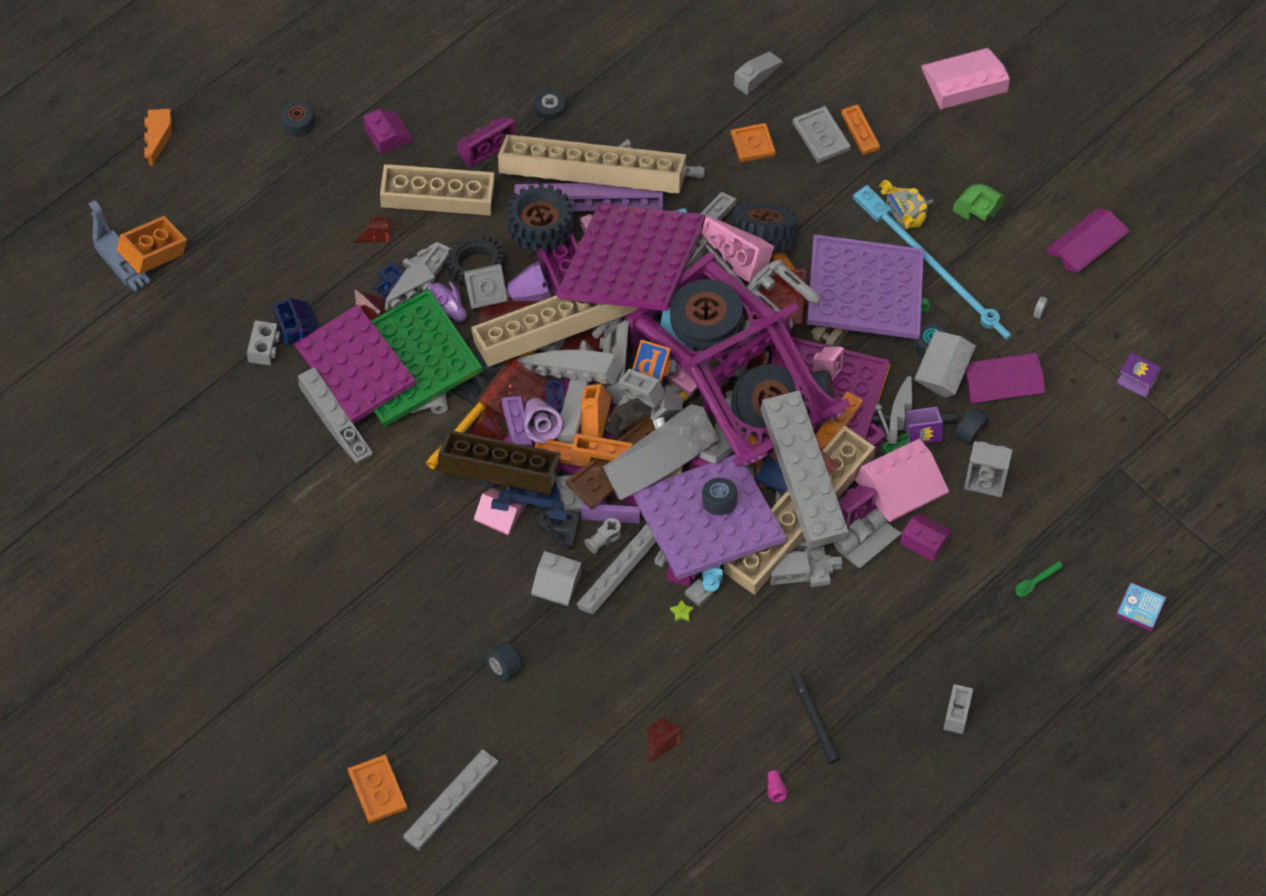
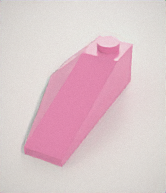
M710 216L705 218L701 234L714 249L717 248L723 255V260L731 264L732 270L736 275L750 282L761 269L769 264L774 248L773 245Z

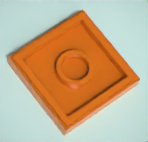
M766 123L731 130V136L740 163L775 156V149Z

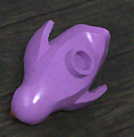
M449 282L452 290L441 283L428 286L427 289H430L449 318L458 323L466 320L467 313L461 304L460 292L452 282Z

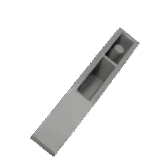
M586 341L581 342L579 350L593 351ZM570 380L563 409L560 413L562 428L556 437L560 442L573 444L575 433L582 434L581 399L584 387L596 385V381Z
M588 350L550 351L520 357L516 361L522 367L521 369L528 374L553 375L557 378L568 377L572 380L583 379L587 382L597 381L602 384H615L624 366L616 354Z
M315 367L298 375L299 388L328 430L353 461L357 464L372 456V451L340 407Z

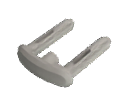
M775 260L765 266L752 278L747 286L751 292L776 312L780 311V309L758 291L762 285L768 291L771 290L776 284L771 278L775 274H778L810 303L817 304L820 300L814 290L784 265L783 260ZM790 319V329H791V328L793 327V323H792V320Z

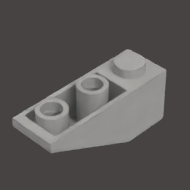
M423 261L407 268L386 298V311L392 308L395 309L398 305L427 290L428 286L434 284L435 276Z

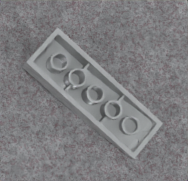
M691 404L606 464L603 469L619 500H622L673 472L719 439L704 408Z

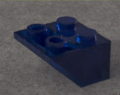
M288 298L272 303L273 314L285 345L298 342L319 329L309 302Z

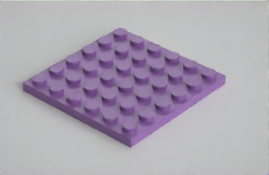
M814 234L809 287L818 294L820 300L817 304L808 301L807 324L919 339L924 249Z
M736 455L723 458L716 464L709 463L657 481L632 494L677 580L786 542L784 532L748 468L743 466V464L738 466L734 464L732 459L736 458ZM713 478L729 479L737 488V506L728 514L714 515L709 513L703 506L702 488L706 482Z

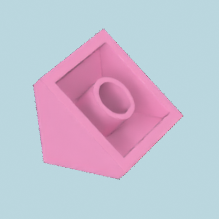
M491 488L482 494L474 520L509 535L526 504L521 505L511 501L508 511L491 509L492 500L497 499L500 491Z

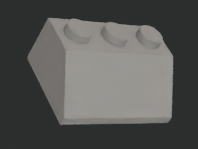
M934 331L914 380L943 398L955 395L975 345L961 336Z

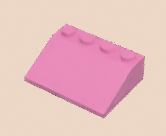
M989 48L921 66L940 109L1008 91L1010 78L1003 64Z
M920 438L861 466L855 479L859 485L874 488L877 491L875 505L889 522L949 493L932 453Z

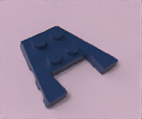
M556 482L550 495L507 486V490L505 492L501 491L498 494V498L493 499L491 502V509L508 511L511 501H514L521 505L532 504L540 508L550 507L549 518L566 521L567 511L564 510V503L560 499L561 494Z

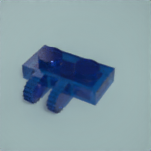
M393 261L378 271V276L382 281L375 286L374 291L380 293L389 285L390 288L382 294V299L386 301L387 296L404 272Z

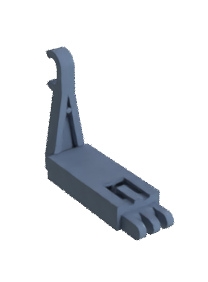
M95 200L88 205L93 210L90 214L93 217V242L97 252L125 285H129L134 292L138 290L135 284L140 288L144 287L141 280L146 284L150 283L145 272L138 274L117 251L119 237L113 230L110 231L103 218L99 204Z

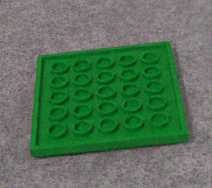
M430 289L423 291L398 305L395 309H391L371 321L417 383L374 410V413L384 427L483 371L482 366Z

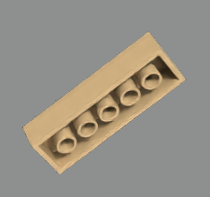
M384 164L380 191L381 207L491 215L495 186L494 173Z

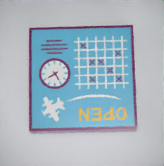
M1130 582L1115 617L1152 632L1167 597Z

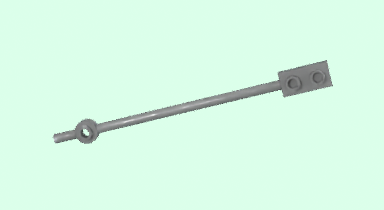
M721 192L700 214L721 221L737 204L736 198ZM622 317L601 324L592 335L595 338H599L608 327L621 323Z

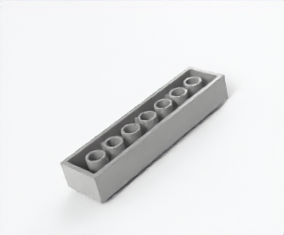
M800 391L764 399L760 410L808 549L845 540L848 529Z

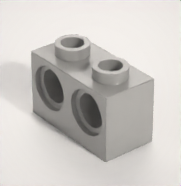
M254 322L247 350L248 362L271 365L272 358H276V342L279 343L281 332L278 331L276 323Z
M628 369L618 382L626 398L656 408L666 394L659 379Z
M953 685L944 730L963 734L973 688Z

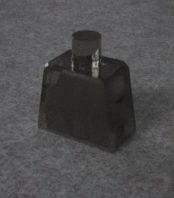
M634 398L617 406L606 421L605 426L613 437L617 439L641 422L652 408L642 404L638 398Z

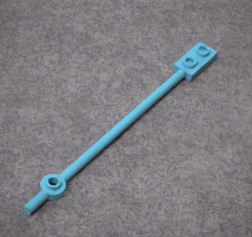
M868 185L853 194V199L876 222L883 219L912 248L923 249L889 215L891 208ZM924 250L923 259L981 315L980 322L982 326L988 329L995 328L1008 340L1012 335L999 323V313L994 309H985Z

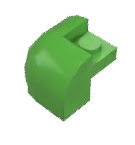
M973 184L957 199L953 211L967 220L974 214L985 221L990 215L994 217L1004 205L1005 195L990 186Z

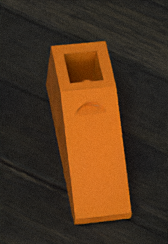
M170 109L148 110V117H145V128H148V132H145V143H148V147H145L144 151L145 158L149 159V165H154L172 135Z
M602 384L584 387L581 399V430L583 435L599 438L603 436L612 396Z

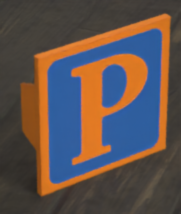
M641 340L632 370L659 379L661 383L663 376L668 375L672 361L669 359L671 348Z

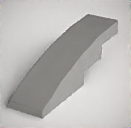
M907 376L893 404L890 418L889 444H896L897 431L904 430L905 411L912 410L911 376Z

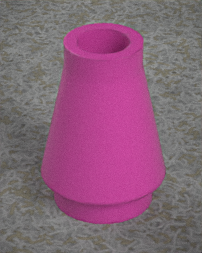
M778 771L769 772L767 774L768 797L773 802H781L786 799L788 790Z

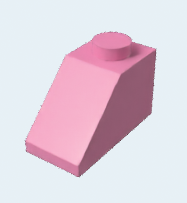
M824 347L820 353L817 352L813 358V371L828 370L833 381L843 369L844 348Z

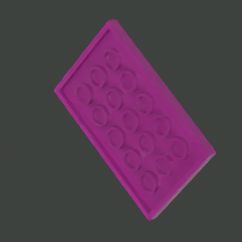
M359 305L354 306L294 344L310 368L315 367L353 424L417 384L414 377Z

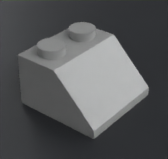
M544 551L537 568L531 595L569 606L581 575V562Z

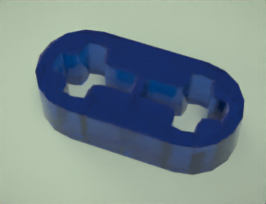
M551 379L545 385L546 403L560 414L564 405L562 383L557 379ZM552 386H555L556 394H553ZM553 400H557L558 407H554Z

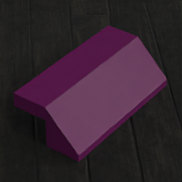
M1098 208L1049 246L1047 251L1049 255L1060 257L1066 270L1078 273L1125 236L1129 230L1111 211Z
M1037 353L969 362L964 372V382L968 383L970 403L1045 393L1044 377Z

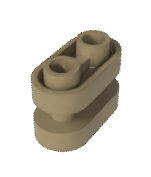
M815 326L812 331V339L817 343H822L825 340V345L837 347L850 330L835 328L829 334L833 328Z

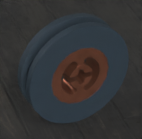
M708 279L693 281L680 288L672 298L670 304L672 330L681 341L690 346L710 348L736 335L740 331L743 322L742 302L737 292L723 282ZM705 307H708V320H704Z
M765 364L752 368L742 374L735 383L731 396V406L734 415L752 427L767 428L759 403H762L764 399L795 392L794 382L788 369L779 365ZM755 432L750 433L751 435L757 437ZM763 433L762 438H768L767 433Z

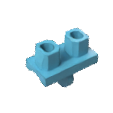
M721 565L702 571L703 587L706 591L714 592L722 583L723 570L720 569Z

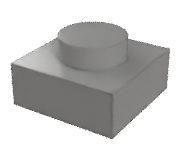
M698 579L685 591V595L700 607L713 595V592L706 591L703 587V582Z

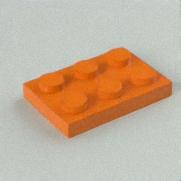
M386 755L348 768L349 776L369 824L407 810V805Z

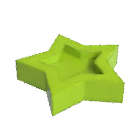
M681 600L678 606L670 607V610L675 614V621L680 619L689 621V613L693 610V607L686 606Z

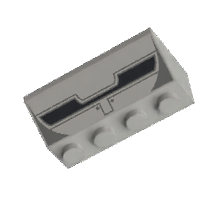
M623 321L606 329L604 338L600 337L599 349H603L604 353L616 354L624 364L615 384H602L612 396L610 404H618L623 395L618 382L625 374L628 321Z

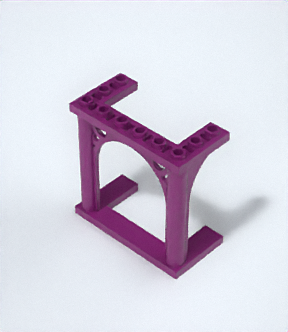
M712 252L706 254L683 273L676 290L677 292L680 288L693 281L706 279L720 281L729 285L737 292L741 299L742 307L749 319V327L776 313L775 310L716 263V256ZM638 308L628 316L630 346L635 354H637L641 340L652 341L654 344L671 348L669 357L680 366L685 361L699 354V352L684 346L652 319L661 310ZM787 315L781 320L790 335V316ZM766 328L741 340L735 347L706 359L705 363L721 393V383L731 378L734 372L740 367H744L751 358L758 356L766 346L771 345L772 356L776 360L781 357ZM713 359H717L720 362L715 368L710 366V362ZM689 369L685 370V371L688 373V375L692 378V380L695 382V384L697 385V383H696L695 379L693 378V376H692L690 370H689ZM703 396V408L709 416L712 411Z
M795 302L681 364L684 371L690 370L736 455V458L732 459L736 466L740 464L746 466L767 456L773 445L767 428L752 427L734 415L704 360L763 328H766L790 372L795 391H800L804 400H807L803 402L805 407L809 409L808 417L812 428L816 427L815 423L818 421L822 424L846 412L845 408L850 405L847 398L844 400L833 399L820 388L809 372L782 322V318L799 309ZM740 428H744L746 430L743 436V432L740 430ZM751 432H755L757 435L755 445L749 443ZM767 433L768 438L765 437L762 443V434Z

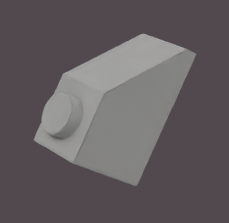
M668 385L663 388L666 393L656 408L652 407V420L664 417L666 421L667 418H672L683 410V398Z
M807 551L787 553L771 572L770 585L809 581L810 567Z

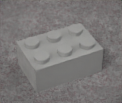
M974 441L964 489L1002 497L1012 449Z

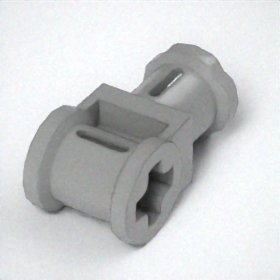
M609 518L597 529V533L593 537L584 540L589 551L596 554L603 545L607 546L611 542L617 541L621 535L620 522L615 518Z

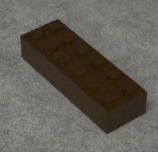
M448 430L438 453L437 471L550 495L559 473L561 453Z

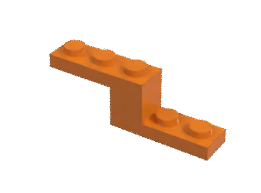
M575 433L573 444L547 440L544 443L536 442L535 448L560 452V463L584 467L592 460V457L612 461L632 447L633 443Z

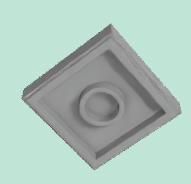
M501 264L464 271L471 309L508 301Z

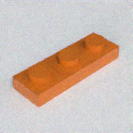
M859 105L842 109L841 115L862 155L880 150V145Z

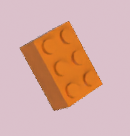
M162 216L121 234L117 251L138 274H141L182 256L187 239L165 216Z

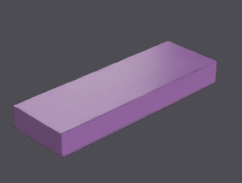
M521 396L502 398L501 403L511 443L532 447V440L524 430L525 411Z
M582 503L581 520L606 521L609 518H615L619 522L639 523L640 509L636 506L599 504L591 510L585 503Z

